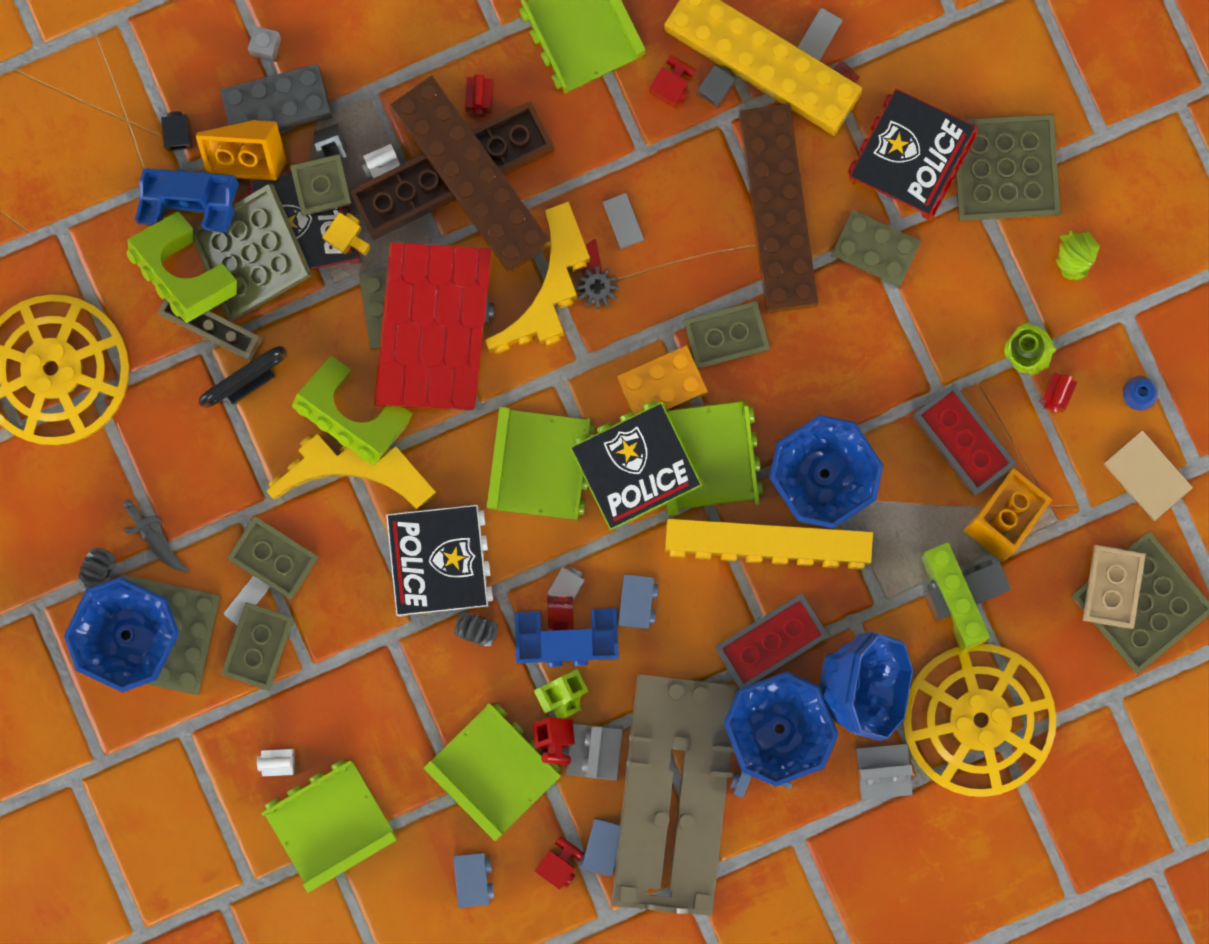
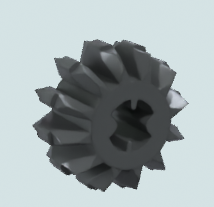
M599 266L595 267L596 274H592L590 269H586L588 279L584 276H579L578 278L585 285L576 286L577 291H585L578 296L579 300L588 298L585 304L588 308L592 302H595L596 310L600 309V302L603 301L604 306L608 308L610 304L607 298L614 301L617 299V296L610 292L619 291L618 285H610L617 280V277L611 276L607 279L610 270H604L602 275L600 274ZM597 282L601 284V287H605V289L600 290V294H595V290L591 291L590 289L595 287Z
M93 547L90 549L80 567L78 574L79 584L88 589L109 581L116 564L115 555L103 548Z
M465 611L461 612L459 618H457L454 633L462 639L488 647L492 645L493 640L496 638L498 625L492 620Z

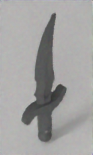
M125 500L123 507L128 509L127 512L136 523V526L133 529L125 528L124 531L128 534H135L140 531L143 540L148 542L153 553L164 563L174 569L186 573L189 572V569L171 552L161 533L151 527L150 523H160L162 519L155 516L144 518L131 500Z

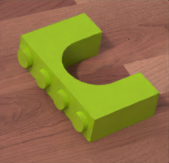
M178 211L128 238V250L126 253L129 260L140 267L143 277L155 285L158 295L169 302L173 313L177 317L180 316L185 323H188L237 295V280L223 263L194 278H179L165 270L162 264L170 255L193 243V228Z
M330 356L297 393L292 407L301 416L315 423L319 429L336 438L340 444L347 446L357 453L362 460L368 461L374 466L405 430L413 414L404 407H386L377 418L369 422L360 423L345 418L337 410L333 397L346 383L351 369L333 356Z
M949 542L924 552L921 561L930 581L936 582L943 595L953 621L952 631L961 652L986 642L990 635Z

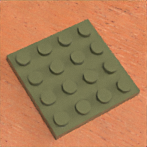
M1054 114L964 120L977 126L978 135L956 174L959 222L1059 216L1061 214Z
M272 184L264 186L232 205L235 213L228 232L204 230L201 224L193 228V241L206 271L223 263L237 280V295L221 303L228 321L240 318L313 276L276 189Z
M1150 531L1126 549L1146 553L1134 629L1093 623L1136 675L1209 615V601ZM1088 582L1071 595V598L1082 611L1084 610Z
M121 574L120 577L167 598L179 630V635L158 679L147 684L199 695L221 596ZM128 630L123 632V639H130L131 633Z

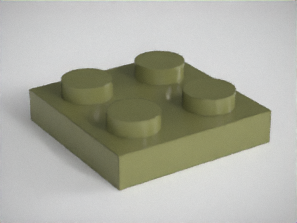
M340 154L290 166L302 216L352 205Z

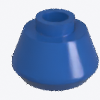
M1133 377L1127 381L1123 388L1124 401L1134 410L1142 411L1149 409L1157 400V387L1147 377Z

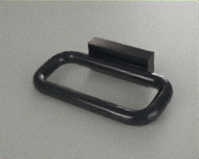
M277 346L260 355L199 397V405L203 408H209L225 398H228L232 405L236 404L275 378L270 369L286 358L287 350L283 346Z

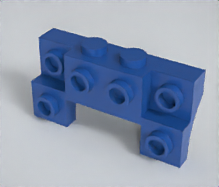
M144 168L139 181L140 198L135 216V221L138 224L154 225L163 220L167 209L204 212L205 215L201 224L204 230L228 232L235 213L232 202L239 186L234 176L210 174L204 171L196 173L181 169L172 171Z
M591 609L592 629L541 631L540 611L515 612L516 663L547 662V667H563V662L573 661V666H587L588 660L619 659L617 609Z

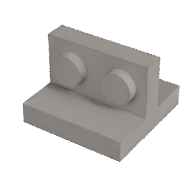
M573 724L575 745L569 747L568 755L571 757V763L567 765L566 774L595 779L617 780L623 729Z
M908 744L856 749L861 800L913 795L911 783L913 771L912 765L909 764Z

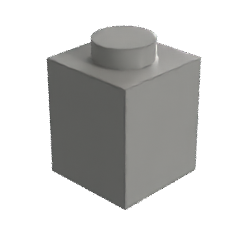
M254 26L248 51L253 57L276 62L282 38L277 31Z
M569 566L568 570L562 567L547 594L570 607L585 582L581 578L583 573Z

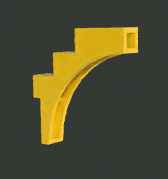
M569 202L545 210L550 230L551 253L549 268L543 286L533 304L515 323L504 331L485 340L489 352L495 351L496 354L505 352L510 349L509 345L519 342V345H523L533 341L532 336L535 335L538 336L540 344L546 342L547 346L561 341L560 337L564 336L554 307L559 305L561 309L574 304L573 300L577 299V294L567 270L571 268L573 272L587 267V262H590L589 254Z
M318 433L315 436L310 434L300 443L302 447L298 451L305 458L302 461L298 458L288 466L289 472L283 477L280 475L275 477L268 484L270 488L266 491L272 499L277 500L291 489L312 480L331 476H352L369 479L389 487L406 498L417 510L437 495L434 489L396 446L393 449L389 448L373 466L368 461L362 460L357 453L347 446H342L339 449L341 454L337 456Z

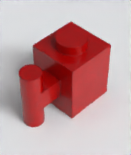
M670 55L666 63L674 67V69L670 72L662 67L651 84L649 93L675 108L678 102L684 103L690 92L687 90L688 82L681 78L683 73L693 78L697 69Z
M475 74L474 78L467 77L466 112H470L471 116L484 117L485 113L491 114L493 79L484 78V75Z
M1053 372L1039 403L1044 404L1043 408L1055 414L1058 411H1065L1078 382L1072 380L1073 377L1063 373V375Z
M549 717L533 723L535 748L548 750V753L542 754V762L569 765L571 757L563 755V749L575 745L573 721Z
M561 835L555 842L562 849L561 853L557 855L552 850H549L535 870L537 874L559 890L563 885L567 888L576 876L572 873L575 867L567 862L572 856L580 862L585 855L583 851Z

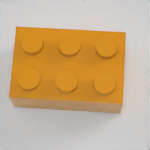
M687 345L617 376L618 383L631 412L633 411L635 415L644 411L642 406L655 400L657 403L664 402L666 410H673L707 395L708 392Z

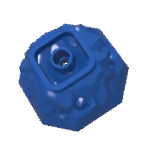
M818 415L776 443L769 479L797 521L834 529L877 500L883 463L855 422ZM822 469L828 470V478L824 479L820 476Z
M118 577L86 589L64 634V638L76 671L123 693L158 679L179 635V630L167 598L123 577ZM125 630L131 633V637L128 640H124L122 637Z
M876 632L859 634L852 642L845 643L837 652L829 653L825 657L819 686L824 695L823 701L837 724L845 727L853 734L879 741L888 739L905 719L913 675V668L906 645L898 639Z
M786 671L738 690L724 721V726L742 772L776 787L825 767L839 734L831 713L823 701L824 695L820 686ZM777 724L784 726L783 733L778 734L775 732Z

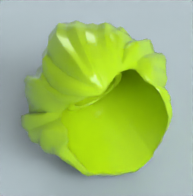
M1071 230L1069 235H1061L1059 237L1062 241L1059 245V259H1056V262L1064 278L1077 281L1088 275L1089 269L1096 260L1100 245L1095 241L1090 232H1074Z
M1024 322L1021 326H1018L1004 346V354L1015 369L1031 376L1040 373L1044 368L1047 369L1052 354L1056 351L1054 342L1047 332L1029 322Z

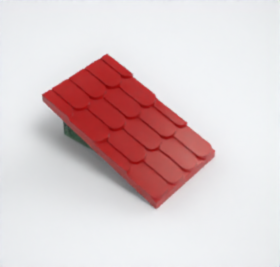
M390 243L374 406L474 410L492 249Z

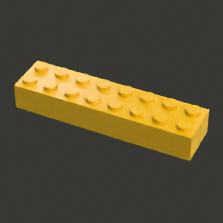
M680 0L664 24L665 32L716 64L726 67L734 75L781 104H790L791 110L833 136L836 135L862 94V87L721 0Z
M667 519L665 552H669L670 557L685 558L686 554H695V559L710 560L711 555L721 556V561H736L737 557H746V562L761 563L762 559H772L771 564L787 565L788 560L797 561V566H812L814 562H822V567L837 568L839 564H848V569L863 570L865 565L871 563L873 532Z

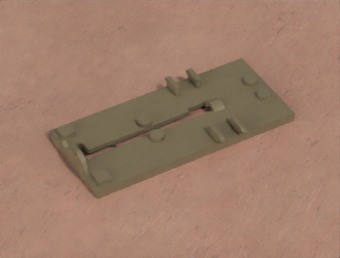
M637 674L611 900L612 906L712 916L727 778H734L735 774L728 772L730 752H734V749L731 747V741L724 726V721L737 694L738 686ZM671 749L684 751L682 756L684 760L679 805L677 806L678 814L673 857L671 858L672 867L669 885L671 897L646 895L648 889H661L674 771H669Z

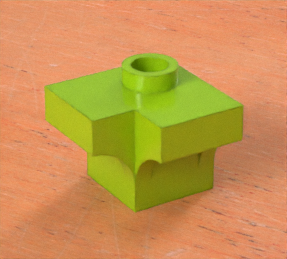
M578 669L534 690L544 713L554 710L557 718L561 719L581 711L580 699L589 692Z

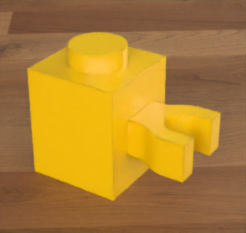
M339 212L322 237L325 242L344 255L347 254L351 247L365 256L371 249L368 243L358 238L362 232L361 226L358 225L360 220L350 213L344 216Z

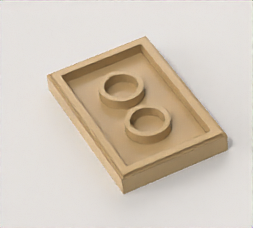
M1143 430L1103 464L1153 521L1158 519L1193 488Z
M1094 545L1082 621L1134 629L1146 553Z

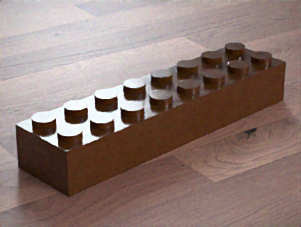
M432 75L390 104L392 111L508 274L551 245L544 231Z
M531 101L471 130L504 176L554 152L553 144ZM424 154L349 190L373 240L456 200Z
M790 104L740 110L739 122L766 314L816 307L818 298Z

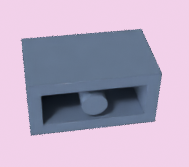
M624 575L618 626L649 629V624H655L656 609H651L652 599H657L659 584L654 583V578Z
M597 818L594 819L582 869L612 877L616 865L620 824Z
M485 852L454 855L458 908L489 905L490 899L494 898L493 883H488L487 873H492L490 857L486 858Z

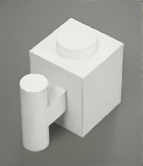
M391 144L363 156L366 163L362 164L367 178L373 177L374 179L400 166Z
M294 749L262 750L261 756H257L258 771H262V776L294 775Z

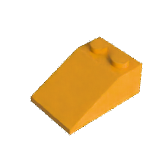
M252 120L197 132L196 134L205 171L210 174L276 181L287 163L277 122Z
M1012 468L964 529V532L1003 563L1018 550L1052 499Z

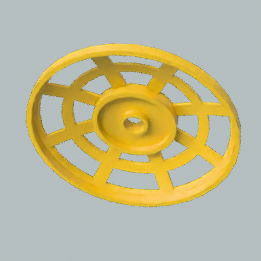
M50 294L36 296L8 309L0 316V326L18 311L21 312L25 324L12 333L4 346L0 345V399L6 396L10 403L21 413L27 415L28 418L24 431L15 427L1 414L0 425L26 441L56 446L83 440L99 431L118 411L129 383L130 364L128 351L123 337L115 324L107 315L92 304L67 295ZM50 301L71 304L66 317L45 316L35 319L30 308L31 305ZM81 308L96 316L107 327L112 336L97 342L88 329L76 322ZM50 323L62 325L57 338L43 339L38 328L39 325ZM72 328L82 334L90 345L76 351L73 346L67 343ZM26 331H29L33 344L26 352L22 353L11 349L17 339ZM117 346L121 366L118 387L103 382L105 363L102 351ZM95 355L97 365L95 379L82 374V359ZM8 358L21 363V377L9 383L6 374ZM49 362H56L58 365V371L55 375L49 376L45 372V366ZM78 384L91 388L85 399L74 407L69 394L75 390ZM26 386L34 393L35 397L31 409L23 405L14 396L13 392ZM99 391L113 396L111 404L103 415L85 428L78 414L91 405ZM45 399H59L65 410L64 412L54 414L41 413ZM69 419L75 430L73 434L59 437L34 435L38 420L55 422Z
M980 644L961 652L958 646L934 657L920 670L910 686L905 719L903 720V729L912 757L930 779L955 793L986 797L999 795L1015 789L1025 783L1039 770L1053 745L1056 732V711L1050 689L1042 675L1029 661L1019 654L992 644ZM968 652H993L1010 658L1004 671L984 666L972 667ZM959 656L962 670L948 676L938 688L924 680L937 665L950 657ZM1019 664L1026 668L1036 679L1045 699L1034 702L1030 701L1025 689L1013 678ZM975 674H988L998 677L999 680L992 691L979 689ZM965 677L968 692L961 695L958 699L945 693V690L952 683ZM1008 684L1017 691L1023 701L1022 705L1009 708L1006 701L1001 697ZM920 689L932 696L927 711L928 728L912 731V707L916 693ZM940 701L952 708L949 718L950 722L935 726V712ZM1048 709L1049 731L1046 743L1041 751L1030 744L1034 730V712ZM979 712L984 713L988 718L987 724L981 728L974 724V716ZM1026 714V730L1022 739L1010 732L1012 718ZM953 733L954 737L961 743L954 756L944 748L939 740V735ZM930 738L937 752L949 763L941 776L925 762L915 741ZM1004 740L1017 748L1008 758L997 763L994 748L999 746ZM970 749L984 751L987 766H974L962 761ZM1024 752L1036 759L1032 767L1022 776L1008 784L1002 785L999 770L1013 764ZM957 769L977 774L989 773L992 788L972 789L950 782Z

